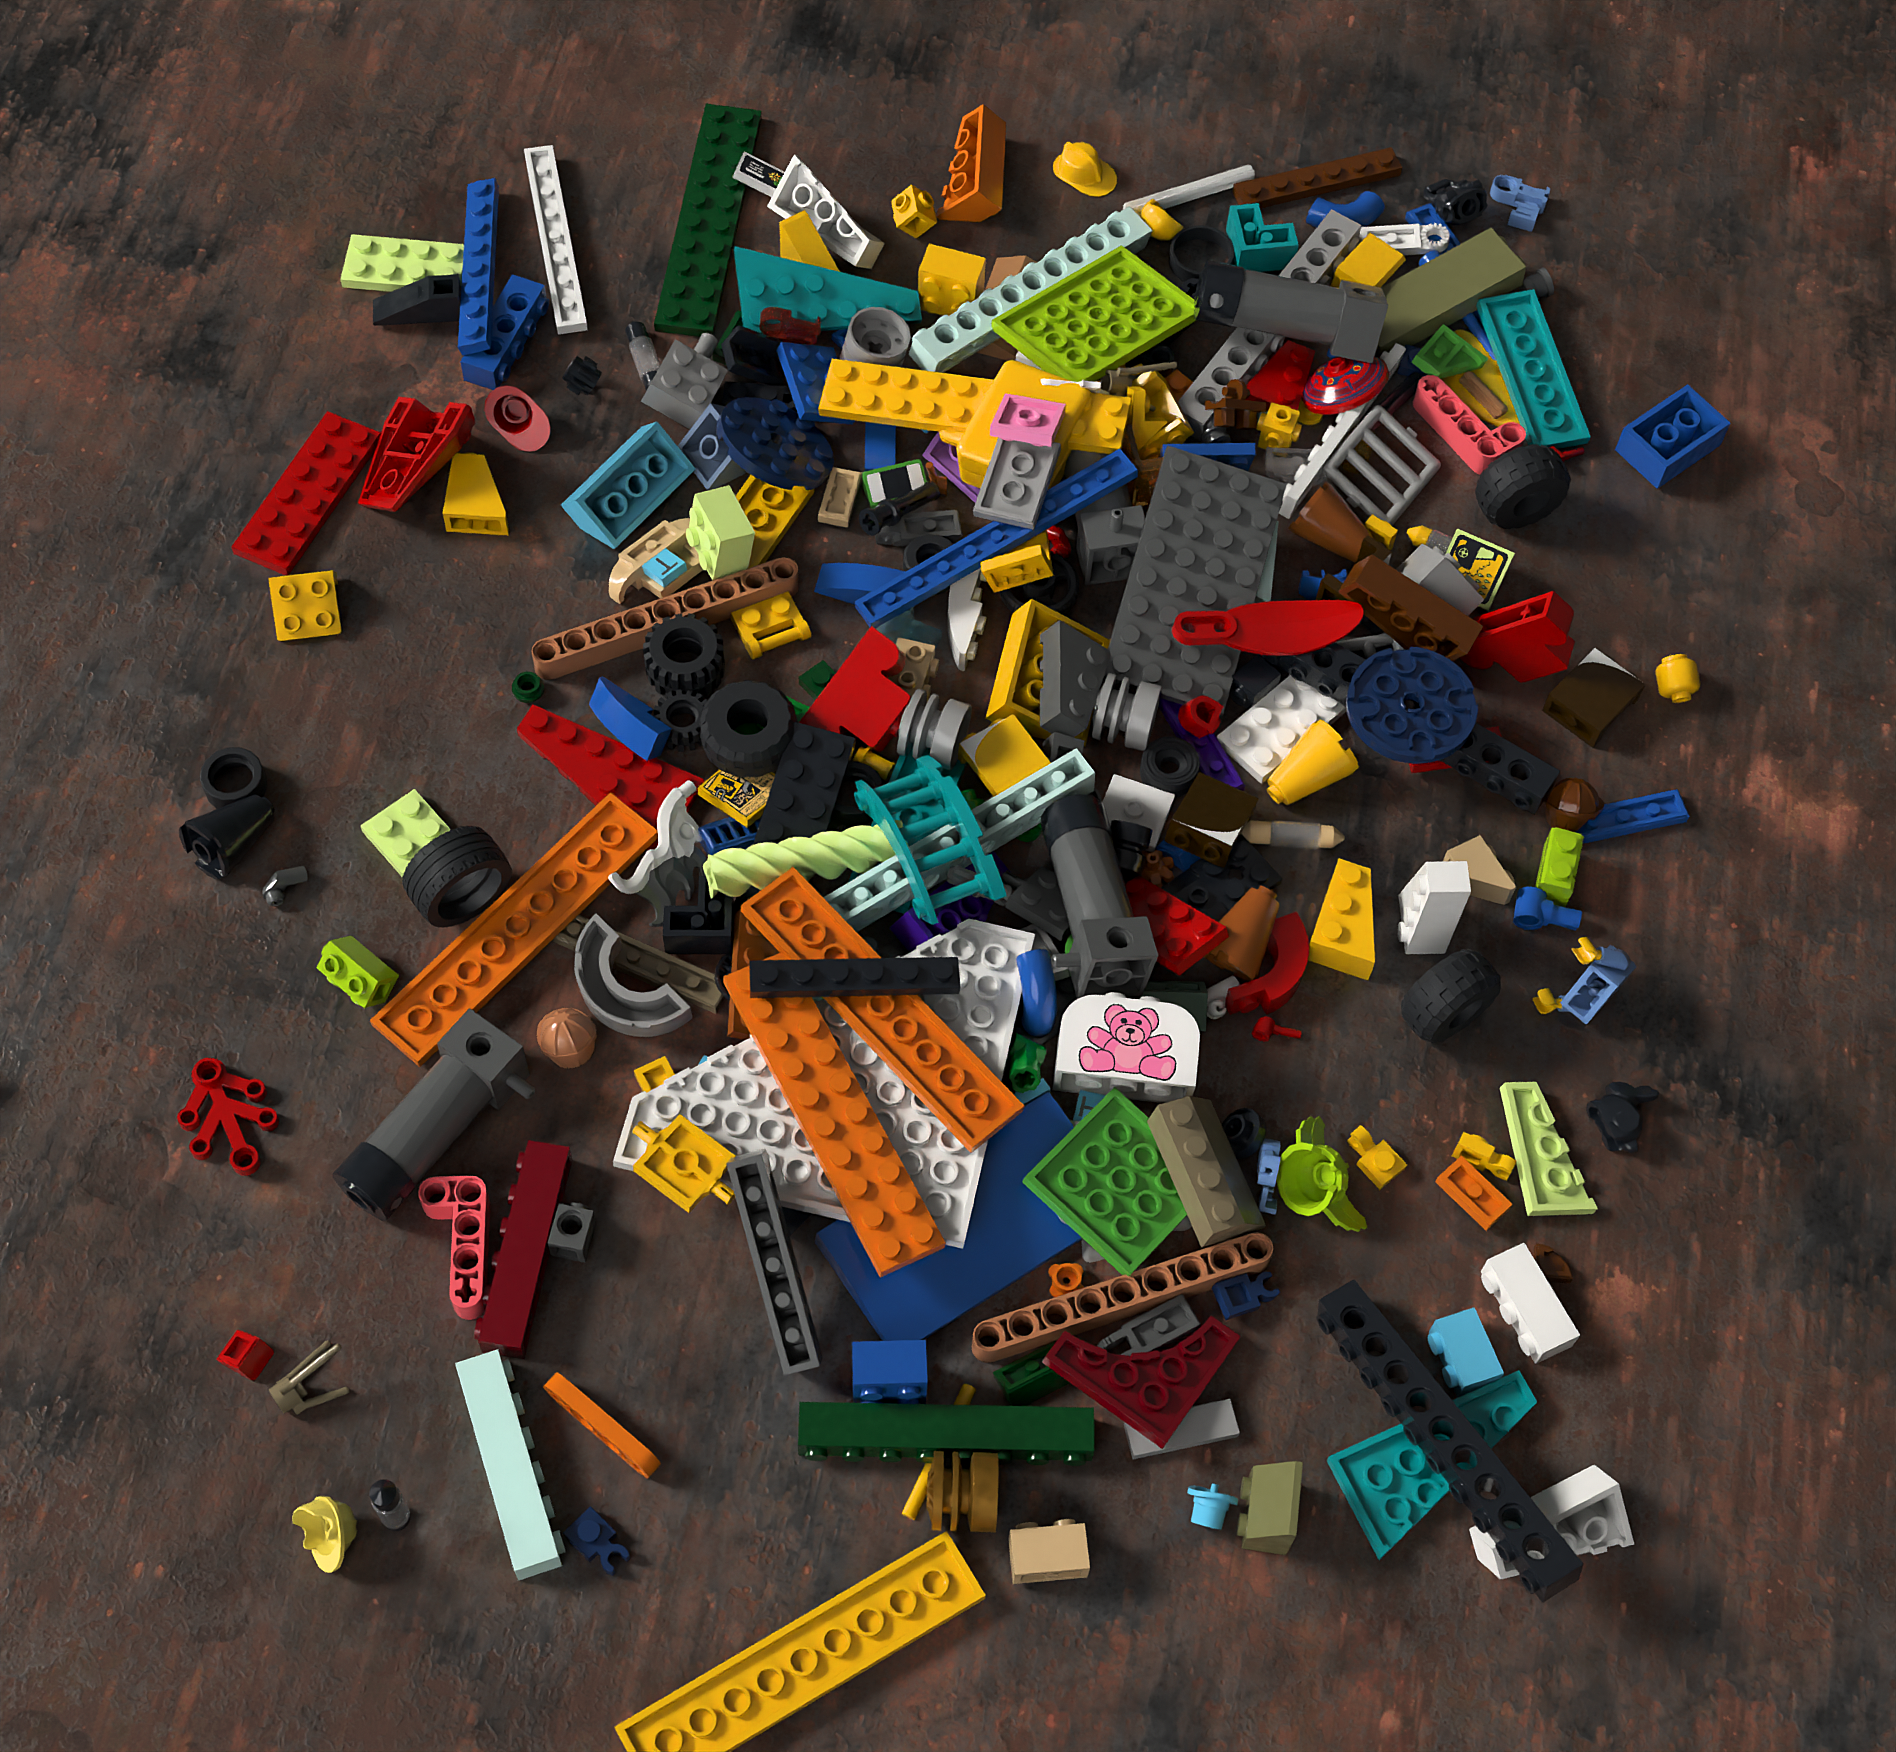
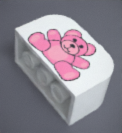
M1116 992L1106 993L1105 996L1087 995L1081 997L1068 1006L1061 1020L1052 1090L1080 1093V1090L1107 1095L1115 1087L1128 1099L1167 1103L1183 1097L1193 1096L1196 1087L1200 1043L1198 1025L1193 1016L1184 1008L1175 1004L1160 1002V999L1145 996L1141 997L1140 1000L1126 998L1124 994Z

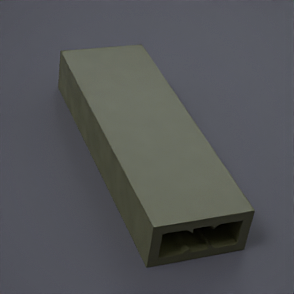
M1491 227L1381 287L1388 303V309L1375 356L1380 357L1384 351L1389 353L1396 343L1403 347L1406 344L1413 346L1436 333L1443 324L1449 326L1465 317L1468 313L1476 311L1478 299L1505 295L1523 284L1526 271L1523 259L1515 255L1508 247L1506 240L1499 236Z

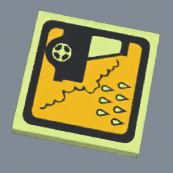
M1457 529L1446 553H1449L1461 565L1458 570L1464 576L1466 574L1469 575L1480 586L1477 592L1484 601L1478 607L1489 611L1515 553Z

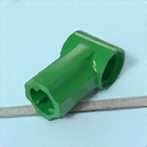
M1018 1033L1012 1034L1006 1062L1009 1063V1079L1012 1081V1089L1020 1093L1029 1090L1035 1091L1041 1082L1040 1067L1044 1061L1047 1049L1045 1046Z

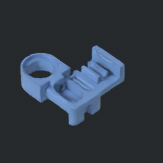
M1508 175L1496 176L1491 186L1490 196L1497 202L1517 207L1516 210L1512 209L1507 225L1532 232L1538 214L1544 212L1551 189L1549 187L1546 190L1533 188L1522 184V179ZM1498 187L1508 188L1510 191H1503Z
M1265 1138L1260 1146L1257 1163V1184L1262 1185L1258 1209L1260 1212L1276 1215L1277 1199H1273L1272 1193L1269 1192L1274 1193L1281 1159L1279 1157L1280 1141Z

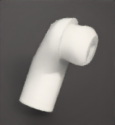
M1234 976L1207 989V1016L1211 1019H1218L1225 1015L1227 1009L1225 1008V999L1228 989L1240 985Z

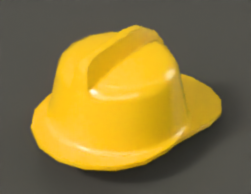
M1067 142L1064 145L1062 154L1053 163V171L1059 179L1088 196H1105L1112 192L1117 185V176L1114 169L1101 160L1096 149L1088 143Z

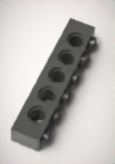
M766 1148L732 1157L726 1164L783 1373L788 1375L818 1367L823 1356Z

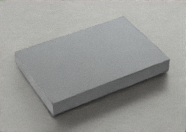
M998 437L973 509L974 516L1034 530L1061 451V444L1053 442L1051 447H1038L1031 443L1015 440L1005 441Z

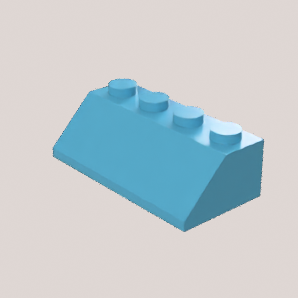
M656 421L637 430L561 506L581 530L615 549L696 468Z

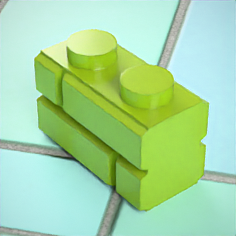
M1557 827L1551 828L1544 843L1535 887L1545 891L1547 899L1552 900L1554 905L1566 907L1573 893L1584 836L1580 833Z

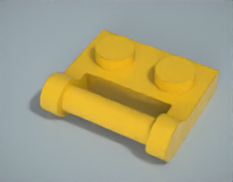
M789 591L731 612V620L752 660L761 657L763 652L798 639L804 641L811 638L810 628L807 622L803 620ZM792 625L794 627L786 631L780 632L778 634H775L773 636L767 637L765 639L759 641L756 640L758 638L777 632Z

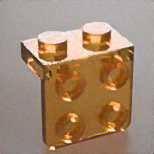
M1128 423L1122 451L1138 469V477L1129 481L1127 487L1133 506H1149L1163 457L1140 460L1132 426Z

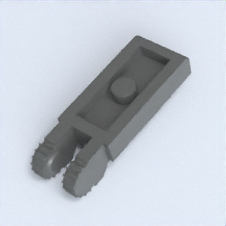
M1182 1294L1122 1325L1120 1330L1103 1338L1097 1346L1110 1351L1126 1340L1131 1349L1120 1355L1130 1356L1131 1353L1156 1351L1198 1330L1201 1323Z

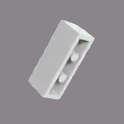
M1525 1243L1486 1261L1481 1270L1483 1285L1489 1293L1495 1295L1500 1304L1499 1308L1503 1319L1507 1324H1512L1518 1334V1342L1522 1351L1527 1356L1530 1355L1535 1364L1574 1345L1580 1334Z

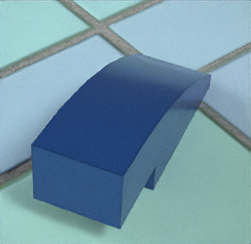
M823 563L814 592L855 605L854 601L903 574L905 571L859 563Z
M599 677L589 702V706L594 714L618 740L644 760L649 761L661 756L672 728L652 716L653 709L605 677Z

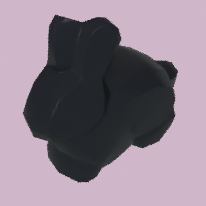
M1612 1082L1606 1086L1605 1096L1601 1099L1592 1100L1587 1104V1115L1589 1118L1594 1119L1595 1124L1602 1133V1141L1609 1151L1624 1150L1631 1154L1638 1152L1639 1145L1637 1141L1642 1133L1643 1116L1636 1106L1639 1103L1656 1100L1659 1096L1658 1090L1652 1089L1650 1086L1634 1088L1625 1082Z

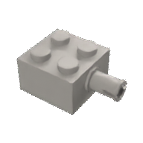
M702 333L694 350L675 339L641 402L691 429L713 400L728 372V369L710 360L714 349L718 345L716 337L709 333Z
M1421 544L1396 569L1467 616L1484 601L1477 592L1480 586L1469 575L1466 574L1464 576L1458 570L1461 565L1449 553L1444 554L1436 546L1431 549Z

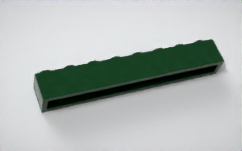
M799 1402L798 1455H805V1458L811 1461H823L827 1459V1456H842L843 1460L850 1462L863 1461L864 1457H879V1460L883 1462H899L901 1457L916 1458V1461L921 1463H932L934 1451H944V1458H952L953 1452H959L961 1464H969L973 1453H998V1464L1000 1465L1010 1464L1012 1460H1027V1463L1031 1465H1045L1049 1463V1460H1064L1065 1465L1081 1466L1086 1464V1461H1092L1094 1454V1408Z

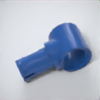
M1523 887L1518 890L1513 923L1517 927L1526 930H1537L1543 925L1547 926L1548 923L1574 931L1579 927L1582 911L1554 905L1552 900L1547 899L1546 892L1537 887Z

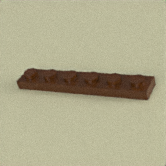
M1392 147L1235 183L1233 184L1232 192L1238 205L1259 203L1260 208H1265L1401 176L1402 166Z

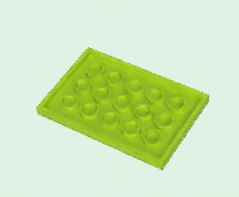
M1121 245L994 318L991 326L995 333L1043 371L1074 382H1081L1082 380L1095 382L1106 375V370L1117 369L1196 320L1194 319V299Z

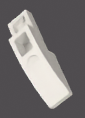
M981 568L950 585L948 602L949 643L958 670L965 671L968 660L974 661L978 648V642H975L977 634H983L986 624V617L982 616L983 603H980L983 589L979 588L981 581L986 582L987 580Z

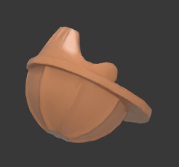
M561 1008L545 1015L539 1022L537 1028L539 1047L542 1053L559 1067H579L586 1063L594 1052L595 1039L597 1037L596 1026L585 1013L575 1008Z

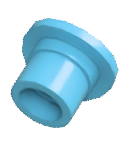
M1212 1483L1211 1489L1191 1485L1187 1491L1188 1494L1194 1496L1191 1522L1222 1530L1229 1505H1237L1239 1499L1227 1494L1218 1493V1484Z

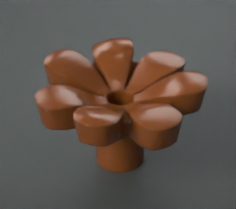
M1159 850L1149 854L1142 851L1146 859L1143 873L1140 877L1150 881L1159 888L1162 887V879L1167 883L1174 879L1172 871L1169 870L1174 867L1171 857L1163 858L1162 851Z

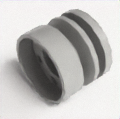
M869 307L860 310L851 318L839 359L902 367L911 339L910 329L904 319L894 311L882 307Z
M1108 673L1094 705L1092 739L1101 740L1105 727L1110 728L1108 743L1113 744L1118 732L1123 731L1125 732V747L1144 752L1152 733L1162 686L1141 681L1136 693L1131 694L1129 693L1130 683L1128 677L1123 678L1120 690H1115L1117 675Z
M917 689L901 718L898 731L897 753L906 757L913 748V758L916 760L922 757L926 749L929 748L930 756L939 762L942 768L952 770L958 761L959 743L966 737L972 706L971 704L950 699L943 710L940 711V697L938 694L933 693L927 702V692Z

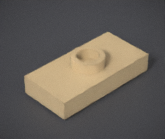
M836 467L832 468L819 510L818 522L848 528L862 481L861 472Z

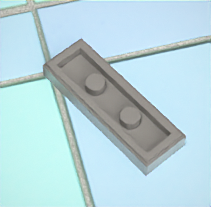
M1230 1399L1193 1406L1163 1449L1124 1422L1123 1424L1132 1459L1232 1439L1240 1434Z

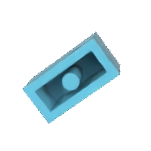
M1475 1307L1434 1321L1429 1330L1428 1343L1433 1354L1439 1355L1444 1366L1442 1368L1444 1380L1449 1388L1454 1389L1457 1398L1492 1383L1503 1376V1369Z

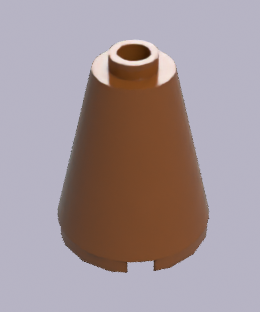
M1327 481L1311 497L1299 512L1300 516L1288 528L1293 534L1354 563L1357 562L1363 539L1366 536L1375 539L1332 484Z
M1259 886L1258 889L1250 888L1219 921V923L1227 927L1229 937L1206 954L1204 958L1222 970L1226 968L1235 972L1233 976L1249 982L1256 979L1280 906L1279 902L1275 900L1277 894L1264 886Z

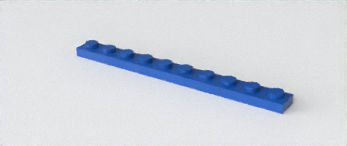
M1118 449L1048 489L1034 530L993 521L854 601L855 608L868 626L876 629L981 568L980 562L1009 552L1138 477V469L1124 452Z

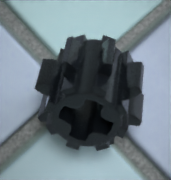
M576 356L566 369L562 379L567 382L566 388L579 395L582 392L588 395L597 384L602 372L597 369V363L587 356L584 359Z

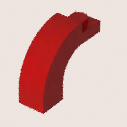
M1297 911L1275 919L1267 945L1274 962L1272 970L1260 978L1228 989L1225 1006L1230 1015L1239 1011L1241 1013H1248L1256 1009L1259 1004H1261L1265 1014L1268 1015L1285 1005L1297 991L1309 957L1308 935Z

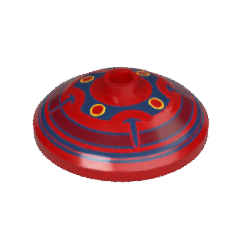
M1338 356L1330 359L1316 369L1307 379L1301 397L1302 402L1310 412L1322 415L1337 414L1357 408L1374 398L1385 387L1389 379L1387 364L1377 356H1374L1373 363Z

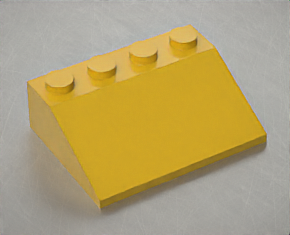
M1030 599L1012 613L986 719L993 722L999 718L1005 719L1014 714L1022 726L1029 731L1030 736L1047 739L1052 734L1040 727V689L1043 688V672L1040 671V662L1043 660V645L1040 644V634L1061 620L1108 649L1110 640L1049 607ZM1092 714L1087 729L1074 737L1085 740L1084 746H1086Z

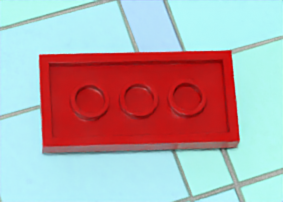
M1139 875L1125 884L1134 917L1148 918L1158 952L1156 962L1179 976L1229 937L1226 926Z

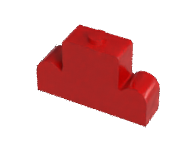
M1551 591L1474 617L1472 619L1483 625V628L1468 654L1460 657V659L1476 669H1488L1492 667L1495 661L1521 683L1566 670L1575 645V641L1568 635L1574 617V610L1555 591Z
M871 626L799 723L842 735L851 732L876 752H882L893 736H899L898 731L902 715L912 698L907 692L888 679V677L896 676L903 670L905 666L904 653L893 641Z

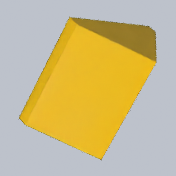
M1369 233L1337 267L1331 286L1339 288L1341 280L1381 287L1406 259L1403 254L1372 233Z

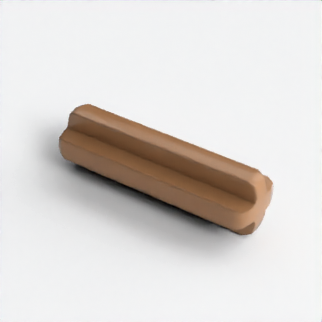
M1467 371L1460 378L1459 382L1494 419H1498L1508 411V407L1474 372Z

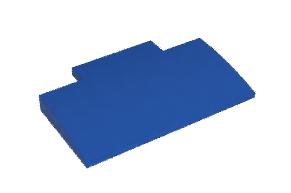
M1049 1091L1025 1105L1022 1113L988 1139L963 1249L945 1245V1248L880 1278L851 1222L837 1220L816 1233L815 1244L882 1341L925 1340L1083 1239L1069 1225L1064 1224L1053 1210L1022 1183L1024 1177L1074 1128Z

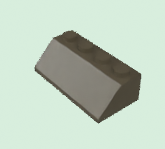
M1187 1096L1158 1105L1147 1120V1123L1201 1248L1263 1229L1266 1224L1211 1100Z

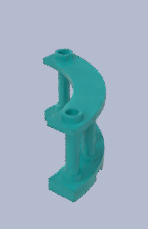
M926 755L916 759L918 769H915L914 774L872 789L862 780L856 781L855 784L858 791L854 792V796L861 811L864 810L877 823L893 848L914 894L915 899H912V905L917 917L934 925L939 923L934 911L936 908L977 892L984 894V896L994 901L1007 896L992 854L985 856L978 838L982 837L983 833L964 796L950 775L943 778L939 771L943 770L941 764L933 757ZM917 786H920L922 788L920 790L893 799L891 801L885 803L882 802V800L885 798L891 797L893 795L899 794L901 792L907 791ZM931 799L939 801L944 808L942 813L900 829L891 816L894 813ZM948 824L951 827L955 826L961 837L959 844L914 860L905 842L906 840ZM963 856L971 859L977 875H974L973 880L929 896L921 877V872Z

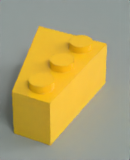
M1339 858L1309 943L1308 961L1367 981L1375 964L1371 869Z

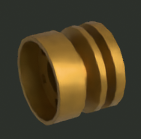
M934 1451V1458L927 1478V1509L931 1520V1530L941 1531L942 1514H950V1531H956L960 1514H968L971 1532H996L998 1453H973L969 1469H962L959 1452H953L952 1469L944 1468V1451Z

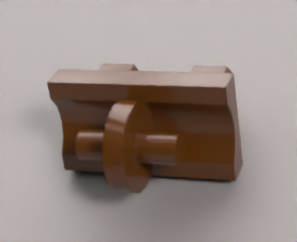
M1232 379L1226 387H1223L1222 395L1225 398H1222L1220 401H1205V410L1214 411V427H1235V413H1237L1236 429H1257V413L1266 412V402L1245 400L1249 398L1250 390L1247 389L1245 382L1240 379Z

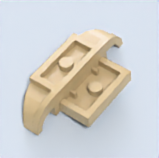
M690 518L678 519L670 523L664 520L618 554L619 560L613 567L609 580L610 598L619 604L622 603L627 588L632 585L638 590L645 587L661 599L671 595L703 571L699 562V555L695 547L689 545L686 537V529L689 528ZM666 548L686 563L688 570L666 587H662L644 574L642 565Z

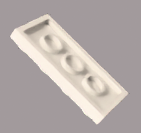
M1289 675L1221 732L1217 739L1224 751L1262 784L1273 774L1312 723L1323 720L1331 725L1347 712V709L1333 698L1323 696L1317 689Z

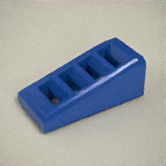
M732 817L711 822L698 828L703 839L700 843L707 855H714L719 851L729 848L747 849L753 845L757 833H752L750 827H745ZM761 817L754 822L757 829L759 827ZM742 827L746 835L741 837L737 828ZM730 832L734 839L729 840L726 833ZM719 837L722 843L717 844L714 839Z

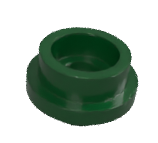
M522 672L516 676L512 683V693L517 700L531 703L537 701L543 695L544 683L535 673ZM527 687L533 688V689L528 690V691H525V690H524V689L527 688Z

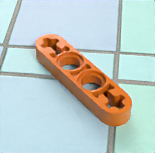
M556 1372L543 1386L545 1391L560 1406L643 1477L648 1479L661 1465L658 1458L564 1376Z

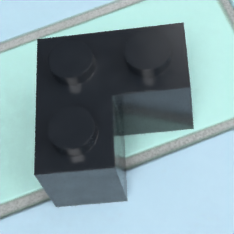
M699 876L698 906H664L663 942L665 953L727 954L733 951L734 897L718 892L711 899L706 876Z

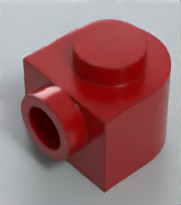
M1198 696L1180 707L1178 712L1179 722L1185 730L1200 739L1206 735L1213 734L1221 723L1219 716L1224 706L1208 696Z

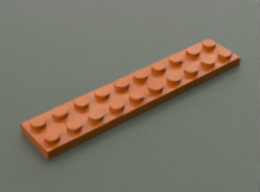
M610 792L371 1018L372 1026L416 1065L421 1067L438 1050L437 1043L469 1008L477 1013L612 883L608 879L610 874L616 872L620 875L658 839V830Z
M794 867L741 905V912L779 952H783L790 960L881 958ZM918 995L823 997L970 1153L1023 1112L1024 1104Z
M780 952L764 960L790 959L783 952ZM749 966L723 976V983L879 1277L881 1278L945 1248L946 1242L813 998H750Z

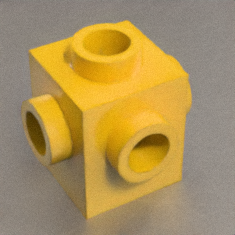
M910 185L891 200L896 227L917 239L937 223L933 206L934 200L927 191H922L914 185Z
M1272 402L1268 412H1262L1258 420L1256 430L1261 431L1258 447L1286 456L1292 441L1297 443L1302 430V425L1298 424L1300 411Z

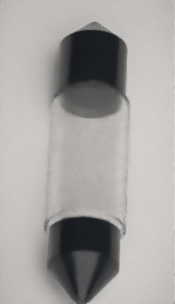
M632 321L626 327L625 333L640 380L647 391L661 364L645 324Z
M382 1479L375 1482L369 1494L372 1506L380 1521L391 1531L403 1530L410 1522V1510L401 1491L390 1480Z

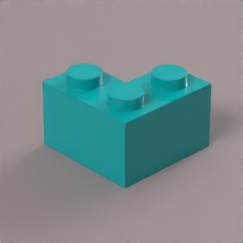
M1259 203L1230 206L1226 231L1234 247V264L1244 269L1258 272L1283 270L1298 251L1299 244L1293 223L1264 225Z

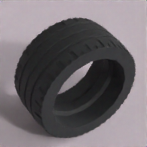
M462 826L441 834L420 849L411 859L410 863H408L403 873L402 884L412 903L431 925L438 928H447L469 921L489 908L508 886L512 877V868L502 850L487 832L477 826Z

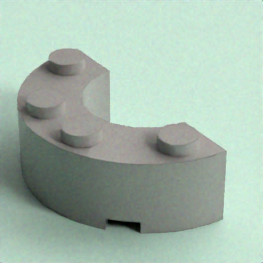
M597 914L587 922L576 944L574 970L581 995L589 1010L598 1020L609 1028L626 1035L653 1037L674 1031L693 1018L690 1006L667 983L655 991L644 993L627 990L618 984L612 975V968L615 958L622 950L620 937Z

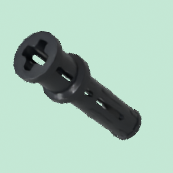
M928 481L924 485L894 500L883 499L878 503V506L863 509L859 514V523L868 535H877L883 527L894 526L899 523L902 516L931 501L937 500L940 496L939 488L934 482Z

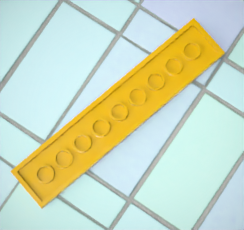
M831 359L818 411L820 416L938 432L941 430L965 432L994 380ZM1090 392L1091 397L1084 408L1085 412L1081 419H1078L1071 432L1068 449L1111 454L1118 449L1122 450L1131 408V397Z
M945 1531L626 1719L614 1728L627 1752H731L983 1601L986 1595L949 1533Z

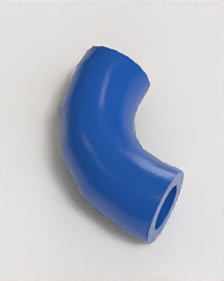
M1371 191L1361 193L1355 201L1348 204H1335L1319 197L1311 206L1306 223L1317 228L1332 209L1357 222L1361 227H1368L1383 213L1385 205L1383 200Z
M1036 949L1017 956L1016 962L1023 995L1022 1026L1030 1035L1042 1037L1049 1034L1055 1025L1057 994L1049 951L1046 949Z

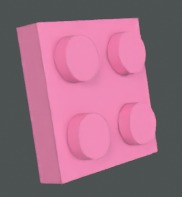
M1005 393L990 425V436L999 437L1005 441L1015 440L1031 443L1038 447H1051L1065 416L1066 404Z

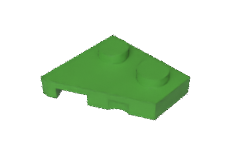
M1443 324L1411 363L1427 375H1434L1442 379L1480 369L1488 358Z

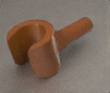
M927 462L925 466L930 482H934L938 486L940 495H946L947 476H937L933 463Z

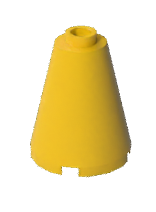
M1323 720L1315 721L1267 780L1269 785L1267 792L1277 804L1283 802L1285 805H1289L1353 774L1359 768L1358 762L1350 748L1345 751L1340 743L1343 738Z

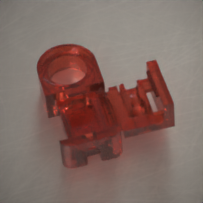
M768 307L761 311L759 328L763 334L776 337L787 343L808 345L809 342L810 345L816 343L817 335L821 332V318L819 316L814 323L791 317L792 310ZM774 319L780 321V323L770 324L766 321Z

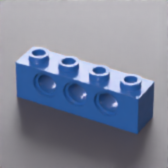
M513 274L511 275L493 306L491 349L464 355L460 361L464 381L494 390L500 387L503 381L505 382L508 379L512 364L515 359L521 357L526 340L534 335L541 315L544 316L548 310L549 299L546 297L545 285Z

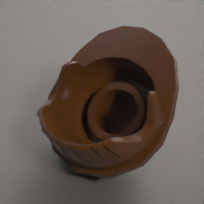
M1576 777L1566 778L1559 781L1544 800L1546 820L1553 828L1557 827L1576 832L1588 820H1595L1596 816L1603 811L1605 802L1598 797L1595 788L1584 779Z

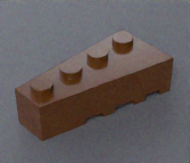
M1370 555L1356 563L1338 591L1348 601L1359 603L1363 607L1364 615L1405 650H1409L1410 647L1424 648L1454 661L1468 654L1483 628V625L1374 555Z

